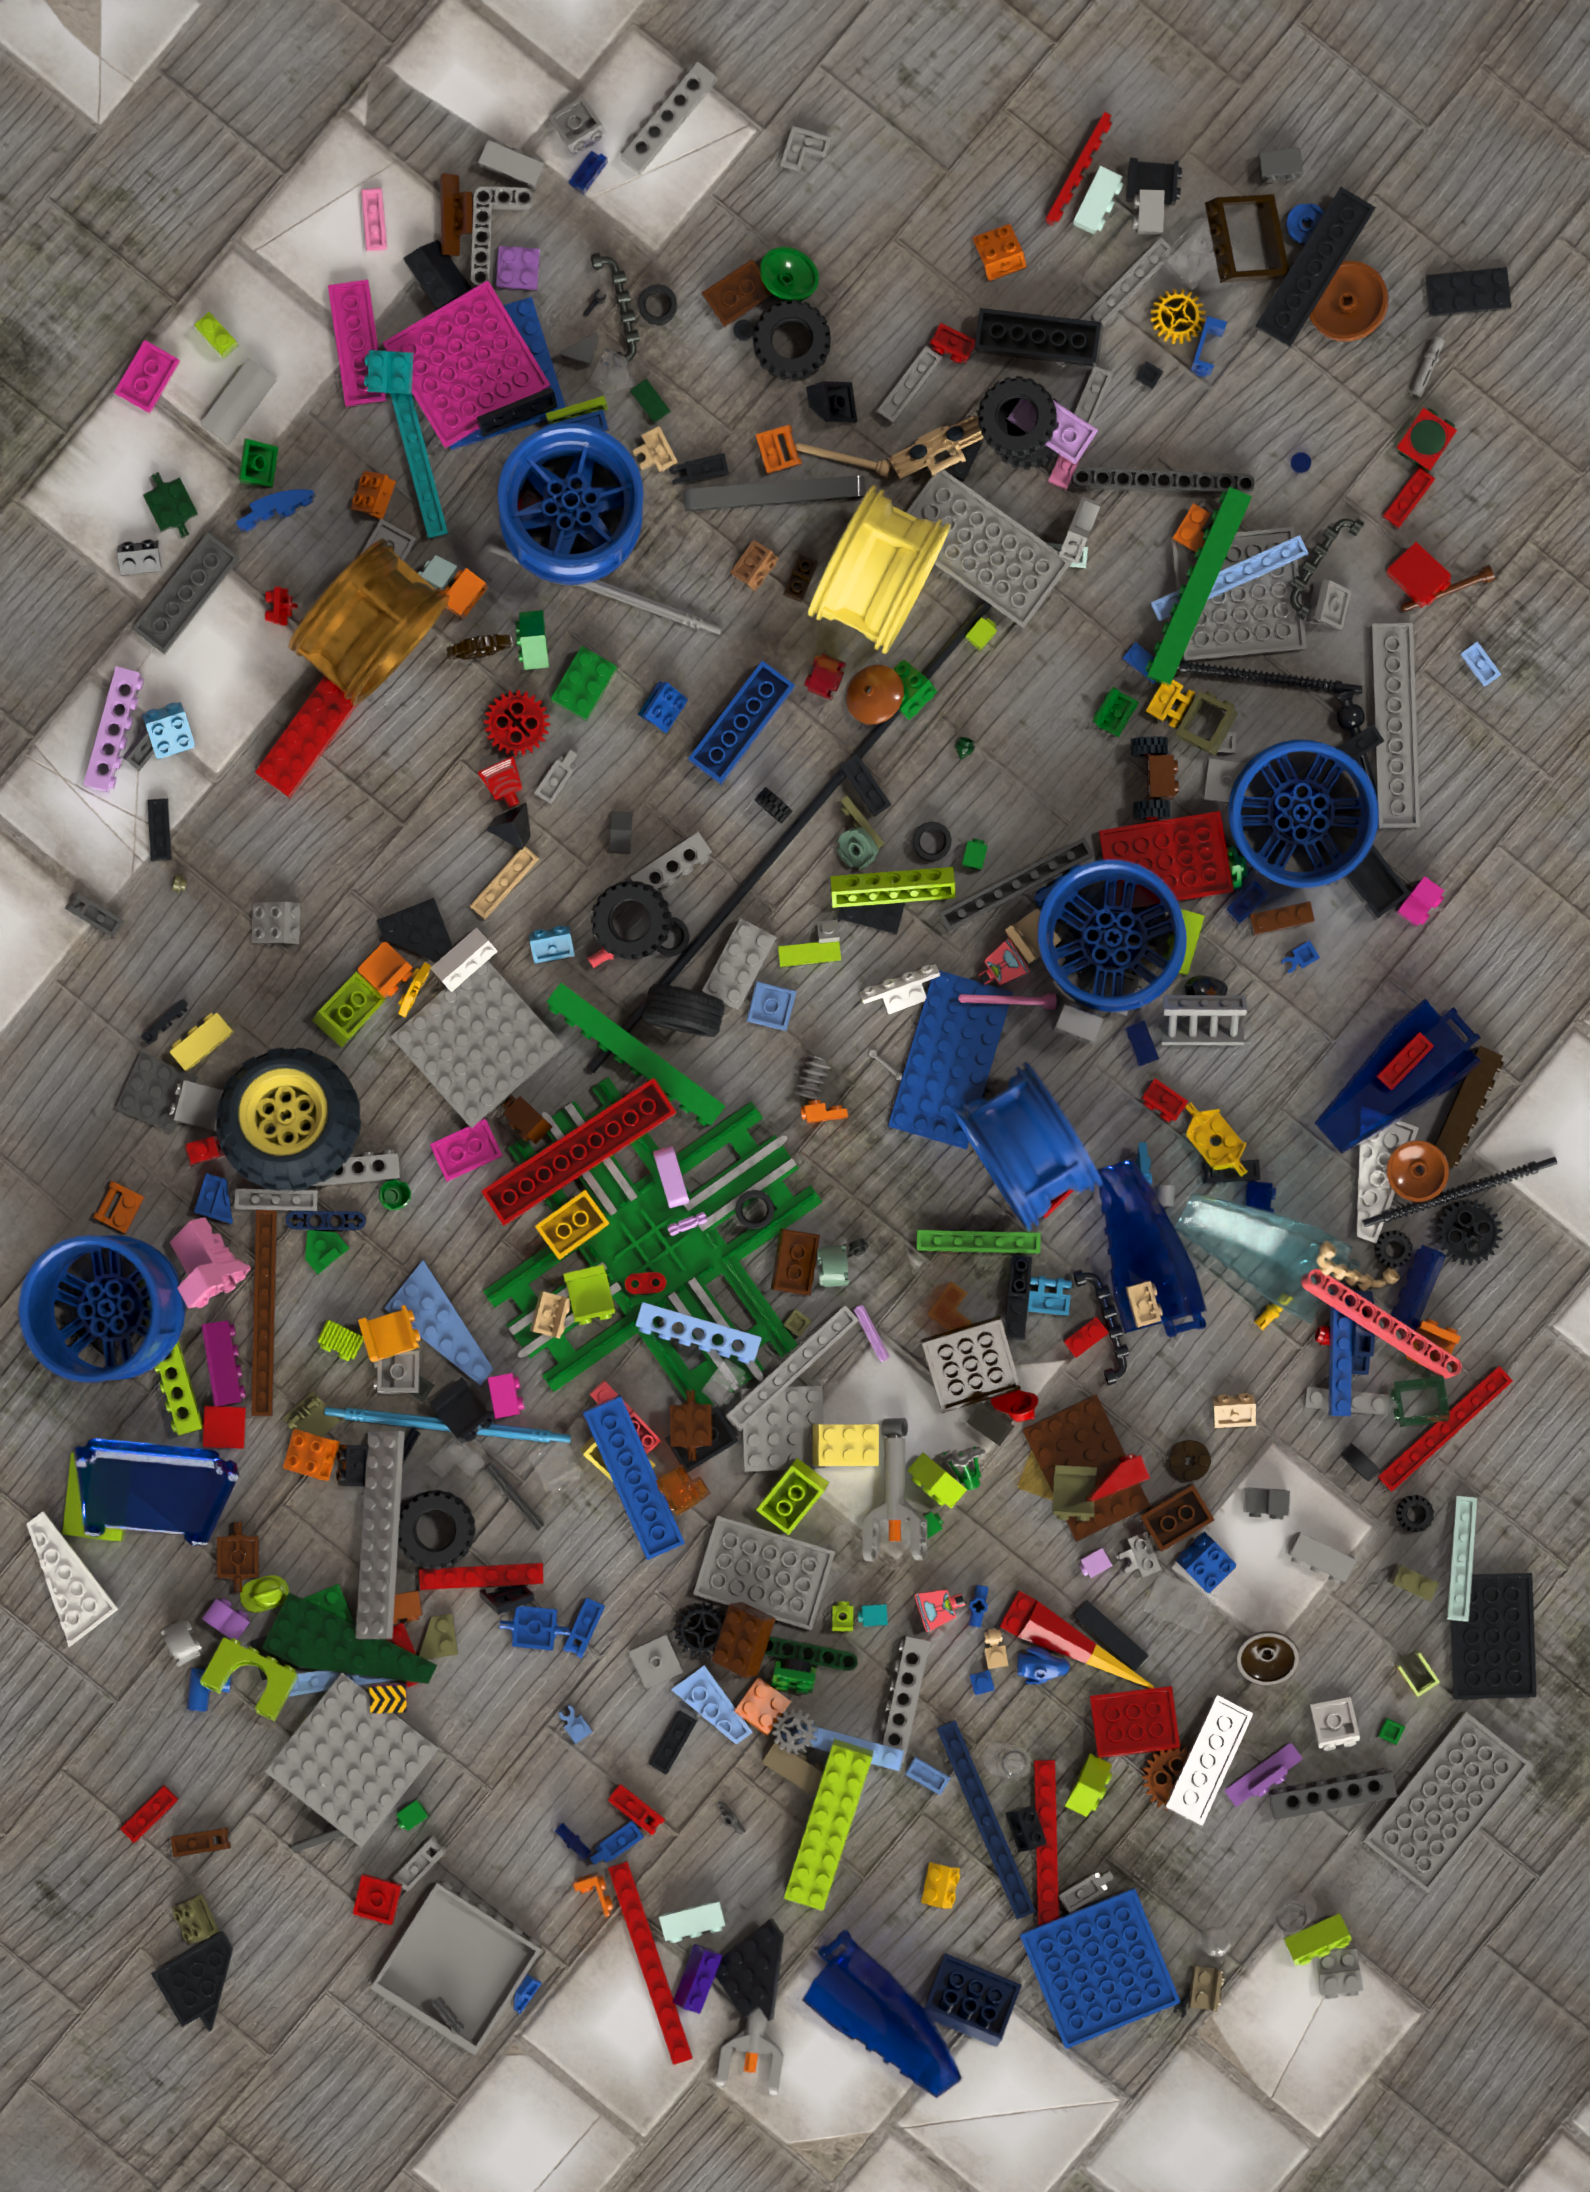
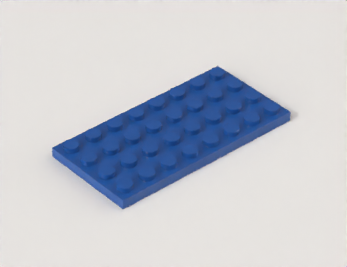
M939 970L940 976L931 979L888 1127L967 1150L969 1140L958 1123L952 1107L957 1106L960 1109V1102L962 1101L967 1105L975 1100L982 1099L1009 1004L962 1003L958 1000V997L961 994L1012 996L1013 992L987 984L984 985L981 982Z

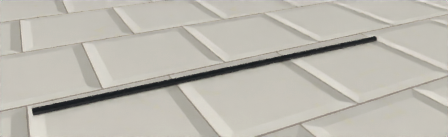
M983 600L921 674L929 680L980 618L990 609L991 605ZM898 709L887 721L878 724L849 759L855 754L862 759L899 716L900 710ZM841 768L657 984L670 985L847 777ZM647 996L621 1026L626 1032L629 1033L643 1017ZM601 1049L588 1064L587 1068L595 1073L612 1051L608 1049L605 1052Z

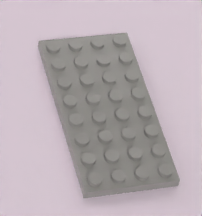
M945 470L931 477L906 512L918 519H928L936 523L939 519H942V526H945L947 522L950 523V530L934 565L1023 629L1072 564V561L1059 557L1060 553Z
M1465 1711L1365 1836L1363 1841L1424 1891L1429 1893L1531 1763Z

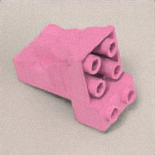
M205 1217L189 1221L170 1241L172 1248L188 1275L177 1287L188 1309L196 1306L197 1308L204 1307L209 1303L208 1300L220 1292H231L235 1289V1285L245 1279V1274L251 1269L242 1260L236 1259L233 1253L229 1251V1247H225L220 1234H212L211 1225Z

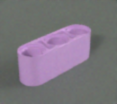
M673 1145L653 1151L669 1207L673 1208L690 1203Z

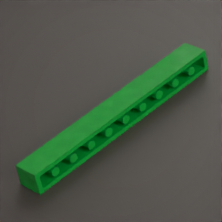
M1229 487L1227 492L1223 490L1219 499L1222 505L1219 511L1215 509L1210 520L1214 522L1213 526L1205 531L1202 539L1206 542L1203 548L1199 547L1194 558L1197 559L1195 567L1190 566L1186 575L1189 581L1187 585L1182 584L1178 596L1181 597L1179 604L1174 603L1170 615L1173 616L1170 623L1166 622L1162 630V634H1165L1162 642L1158 641L1153 652L1157 653L1154 661L1149 660L1145 671L1149 672L1147 678L1168 687L1171 685L1252 496Z
M560 983L546 1001L549 1004L547 1009L555 1015L560 1012L565 1016L563 1021L571 1027H574L576 1024L582 1029L580 1033L589 1040L593 1037L598 1041L597 1046L605 1052L608 1049L615 1054L613 1058L622 1065L624 1062L628 1063L631 1066L629 1070L639 1077L642 1074L648 1078L646 1083L656 1078L669 1100L672 1102L676 1099L680 1102L679 1108L687 1114L690 1111L696 1114L695 1120L703 1126L707 1123L711 1126L725 1108L724 1104L564 984Z

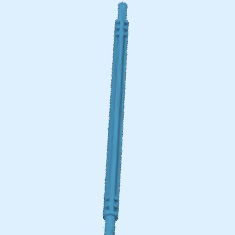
M325 1407V1415L345 1417V1420L450 1431L442 1420L436 1417L348 1407L346 1409ZM492 1424L485 1430L482 1428L476 1433L477 1435L550 1443V1441L571 1442V1435L551 1433V1430Z

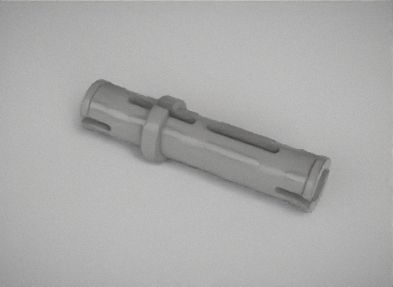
M1433 336L1427 353H1424V360L1413 387L1409 392L1411 395L1422 398L1433 368L1439 362L1440 358L1438 357L1445 340Z

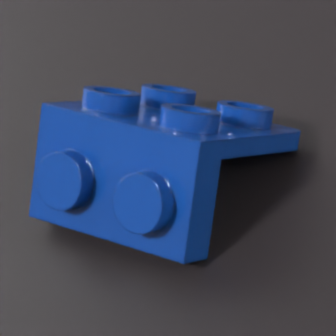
M1205 1531L1175 1559L1207 1593L1213 1591L1236 1568V1563Z

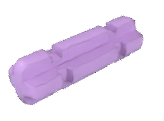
M701 1212L696 1214L695 1217L691 1216L678 1221L677 1224L668 1225L670 1235L673 1236L678 1234L679 1231H686L696 1227L697 1224H704L708 1220L706 1214Z

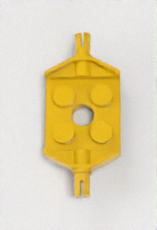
M1192 1102L1189 1105L1187 1104L1185 1109L1191 1114L1192 1121L1187 1129L1186 1137L1213 1170H1223L1231 1167L1240 1176L1245 1175L1247 1170L1240 1163V1158L1247 1143L1242 1142L1221 1116L1219 1109L1200 1112ZM1217 1137L1221 1140V1144L1213 1146L1210 1143V1139Z

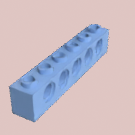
M642 1302L636 1326L640 1327V1332L651 1334V1331L659 1333L658 1337L670 1340L671 1337L678 1338V1343L687 1346L695 1343L699 1345L698 1349L710 1352L712 1348L719 1351L718 1355L730 1358L731 1354L739 1356L738 1361L750 1364V1360L755 1361L762 1338ZM654 1317H663L664 1325L661 1328L654 1327L652 1323ZM675 1322L683 1323L684 1331L682 1333L676 1334L673 1332L672 1326ZM697 1327L704 1331V1336L700 1340H696L692 1336V1331ZM716 1333L724 1337V1342L719 1346L714 1345L712 1342V1337ZM740 1339L743 1342L744 1347L741 1351H734L732 1349V1342L734 1340Z

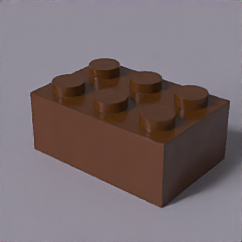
M1193 1484L1139 1515L1161 1552L1214 1521L1213 1516Z
M744 1602L730 1604L712 1662L744 1678L758 1675L776 1618Z

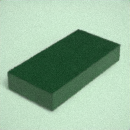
M647 378L630 390L654 424L671 412Z

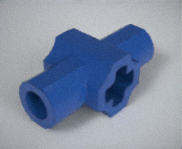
M976 1584L974 1598L969 1603V1608L971 1609L969 1626L981 1628L983 1614L988 1609L986 1598L989 1587ZM977 1600H980L981 1604L984 1605L980 1612H977L976 1608L973 1607V1603H977Z

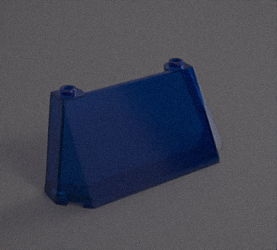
M91 1439L87 1441V1445L83 1447L79 1445L74 1448L85 1535L98 1537L105 1533L106 1528L181 1534L192 1546L207 1545L239 1478L237 1464L232 1460H223L219 1457L220 1453L209 1449Z

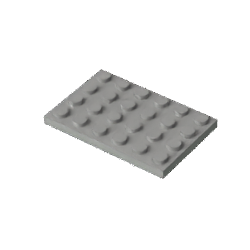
M717 1515L693 1595L725 1605L744 1602L775 1617V1620L812 1631L835 1551Z

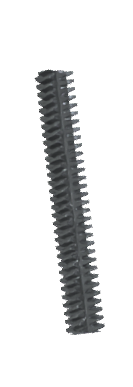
M491 1462L483 1470L487 1472L486 1474L492 1478L500 1490L509 1497L508 1499H511L510 1501L514 1503L513 1505H516L515 1507L519 1509L518 1511H521L520 1513L526 1517L525 1519L529 1521L532 1527L539 1531L544 1526L543 1521L537 1517L538 1515L532 1511L533 1509L527 1505L528 1503L524 1499L522 1500L521 1495L517 1494L516 1490H513L514 1487L510 1486L511 1484L505 1480L504 1476L500 1474L501 1472Z

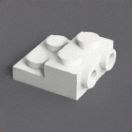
M1351 1697L1310 1705L1319 1748L1330 1751L1335 1749L1336 1745L1344 1744L1345 1747L1356 1745V1741L1360 1740Z

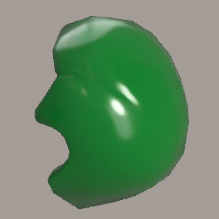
M392 1179L383 1183L379 1189L378 1198L383 1207L396 1211L408 1204L411 1199V1190L406 1182Z

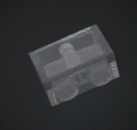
M725 1358L702 1392L721 1406L723 1403L728 1405L734 1396L731 1393L736 1386L740 1388L746 1380L744 1376L746 1372Z

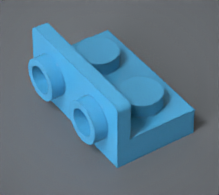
M560 925L546 931L539 929L529 934L534 964L575 956L569 926Z

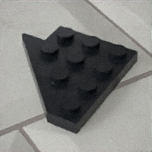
M773 1918L767 1920L721 1958L715 1974L743 2019L749 2017L759 2008L768 2021L774 2019L784 1934Z

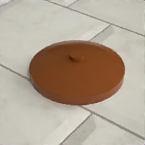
M1343 261L1311 313L1310 320L1321 334L1336 341H1355L1369 335L1381 324L1388 309L1389 295L1384 280L1374 268L1365 263Z

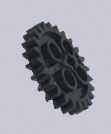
M1466 1199L1465 1205H1463L1461 1200H1458V1207L1453 1203L1450 1204L1451 1211L1444 1209L1443 1211L1446 1216H1439V1219L1443 1221L1442 1224H1436L1437 1227L1441 1228V1231L1435 1232L1436 1235L1441 1236V1239L1436 1242L1444 1244L1440 1250H1448L1446 1257L1454 1255L1453 1262L1460 1258L1461 1265L1466 1260L1469 1265H1472L1474 1259L1477 1264H1480L1481 1257L1487 1261V1253L1494 1255L1495 1253L1492 1248H1499L1495 1242L1502 1240L1501 1237L1497 1236V1233L1503 1232L1502 1229H1497V1226L1502 1222H1495L1494 1220L1498 1214H1490L1493 1209L1492 1207L1484 1209L1485 1202L1478 1206L1477 1199L1473 1201V1204L1470 1203L1469 1199ZM1463 1212L1470 1216L1467 1224H1463L1460 1221L1459 1217ZM1455 1222L1465 1229L1472 1227L1471 1231L1484 1237L1485 1241L1483 1242L1472 1235L1466 1237L1467 1233L1454 1227L1453 1223ZM1481 1222H1485L1488 1226V1230L1484 1234L1478 1230V1225ZM1454 1230L1460 1234L1458 1242H1453L1450 1239V1234ZM1471 1240H1475L1478 1243L1479 1247L1475 1252L1468 1248Z

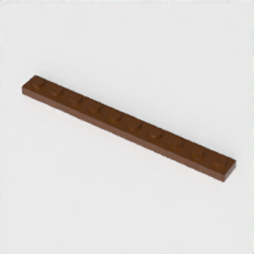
M256 1210L251 1416H273L277 1210Z

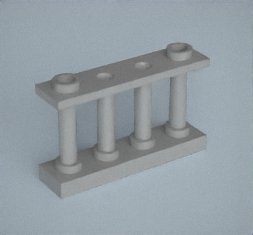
M1163 995L1164 1016H1169L1168 1028H1161L1162 1045H1244L1243 1028H1238L1239 1016H1247L1246 995ZM1177 1016H1190L1189 1028H1177ZM1198 1016H1210V1027L1197 1028ZM1231 1016L1230 1028H1218V1017Z

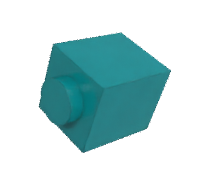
M887 1604L862 1605V1610H858L859 1622H863V1627L888 1625Z

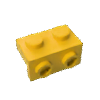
M929 1862L921 1903L951 1909L956 1900L955 1891L960 1880V1868Z

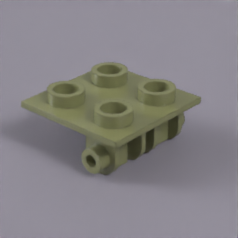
M313 1390L283 1417V1420L291 1429H298L321 1437L325 1436L341 1421L336 1416L325 1415V1407L328 1406Z

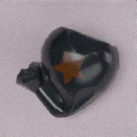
M1198 975L1190 978L1185 983L1184 991L1186 995H1227L1228 987L1219 979Z

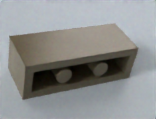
M773 1742L762 1763L814 1796L818 1790L825 1767L817 1762L814 1765L807 1761L808 1757L800 1751L798 1755L793 1751L788 1754L786 1752L787 1748L783 1750L779 1748L781 1743L776 1744Z

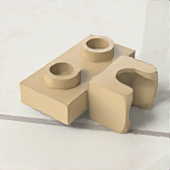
M660 426L642 434L641 436L645 444L632 451L635 457L639 455L646 457L645 461L640 463L641 470L656 464L659 472H662L678 464Z

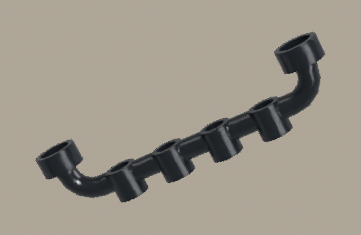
M1081 1269L1074 1271L1073 1277L1077 1287L1086 1285V1280L1092 1281L1095 1286L1096 1296L1100 1302L1102 1315L1106 1321L1108 1334L1112 1340L1114 1353L1119 1363L1116 1371H1113L1112 1368L1104 1370V1376L1108 1386L1116 1384V1379L1123 1376L1126 1372L1127 1361L1125 1357L1129 1356V1350L1126 1344L1121 1345L1119 1337L1123 1336V1331L1120 1324L1115 1325L1113 1317L1117 1316L1114 1305L1109 1306L1107 1300L1108 1297H1111L1108 1285L1103 1286L1100 1278L1094 1273H1083Z

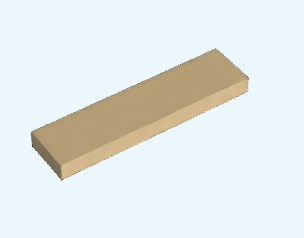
M526 846L523 850L520 849L473 901L470 907L486 920L538 862L539 858Z

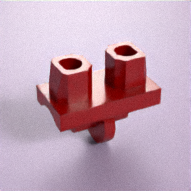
M274 587V590L266 591V602L274 603V610H266L265 621L280 626H288V617H292V609H298V604L292 603L293 596H288L289 589Z

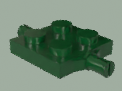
M159 472L156 473V476L155 474L151 475L156 487L143 494V497L160 531L178 528L182 538L185 537V534L186 536L190 535L185 523L197 516L198 513L180 477L171 482L164 483Z

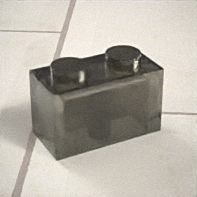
M986 1401L985 1404L980 1402L966 1422L998 1446H1001L1014 1428L1011 1424L1013 1420L1004 1413L999 1416L994 1412L996 1409L989 1402Z

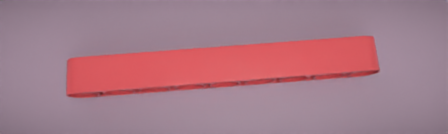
M1314 1269L1302 1276L1301 1284L1305 1290L1441 1378L1448 1379L1461 1372L1462 1365L1456 1357L1331 1276L1324 1275L1319 1269ZM1311 1276L1316 1279V1284L1312 1283ZM1328 1287L1333 1290V1295L1329 1294ZM1345 1298L1350 1301V1306L1346 1305ZM1362 1309L1367 1312V1317L1363 1316ZM1379 1320L1383 1322L1384 1328L1380 1327ZM1396 1331L1400 1333L1401 1339L1397 1338ZM1413 1342L1417 1344L1418 1350L1414 1349ZM1430 1353L1434 1355L1435 1361L1431 1360ZM1447 1364L1451 1366V1372L1448 1371Z

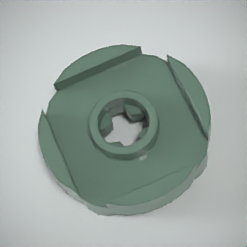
M862 827L849 829L838 839V842H840L838 854L842 861L851 868H866L873 863L878 854V846ZM855 845L859 847L860 851H855Z

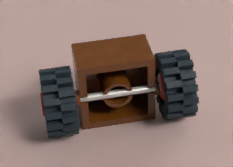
M1147 736L1131 738V756H1145L1147 758L1148 790L1147 801L1133 802V819L1158 820L1170 818L1169 800H1173L1175 795L1179 793L1178 780H1175L1174 776L1178 772V760H1174V755H1166L1168 754L1167 737Z

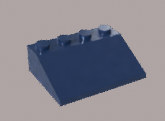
M945 1953L920 2016L998 2047L1003 2039L1022 1985Z

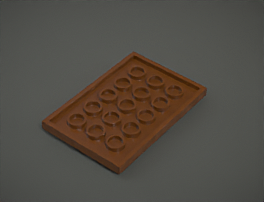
M1097 1394L1022 1430L1052 1493L1055 1465L1097 1467L1096 1486L1116 1463L1121 1462L1120 1457L1126 1455ZM1140 1483L1095 1500L1094 1517H1090L1089 1521L1077 1520V1516H1069V1520H1066L1077 1542L1149 1507L1150 1504Z

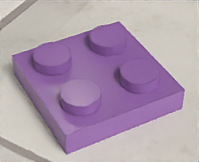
M499 246L496 288L537 291L540 249Z

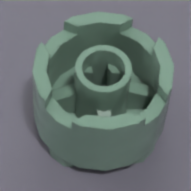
M846 1245L826 1246L817 1249L818 1266L822 1265L823 1269H819L820 1286L849 1285Z

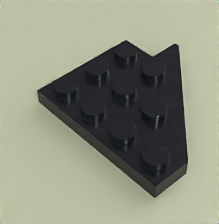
M224 1931L151 1973L182 2027L201 2017L208 2031L213 2030L234 1949Z

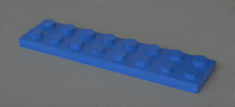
M621 1395L582 1411L646 1559L650 1560L685 1544Z

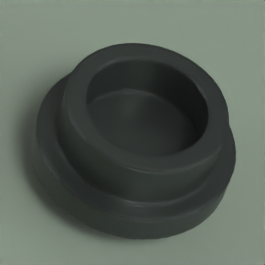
M857 1239L849 1244V1253L855 1254V1256L862 1255L866 1252L869 1245L864 1239Z

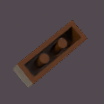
M1310 901L1254 913L1248 916L1253 936L1310 924L1315 921Z

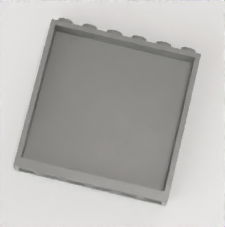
M443 1880L441 1883L438 1881L370 1989L473 2055H476L543 1947L540 1946L541 1942L536 1938L524 1936L522 1934L523 1930L513 1925L510 1927L505 1924L506 1920L498 1914L493 1916L488 1913L489 1909L484 1905L472 1903L470 1901L471 1897L463 1892L458 1894L452 1890L454 1887ZM442 1997L446 2002L445 2005L450 2007L457 2016V2020L464 2025V2029L461 2032L455 2034L451 2029V2025H448L441 2017L439 2010L434 2008L432 2002L436 1998Z

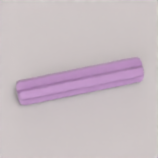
M863 1305L855 1307L854 1312L879 1361L883 1362L889 1359V1354Z

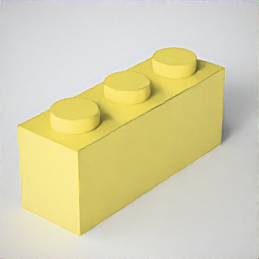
M210 1013L203 1019L204 1024L199 1028L197 1026L193 1027L187 1032L189 1035L183 1041L179 1039L171 1046L173 1048L170 1051L171 1055L185 1071L188 1072L235 1033L219 1013Z

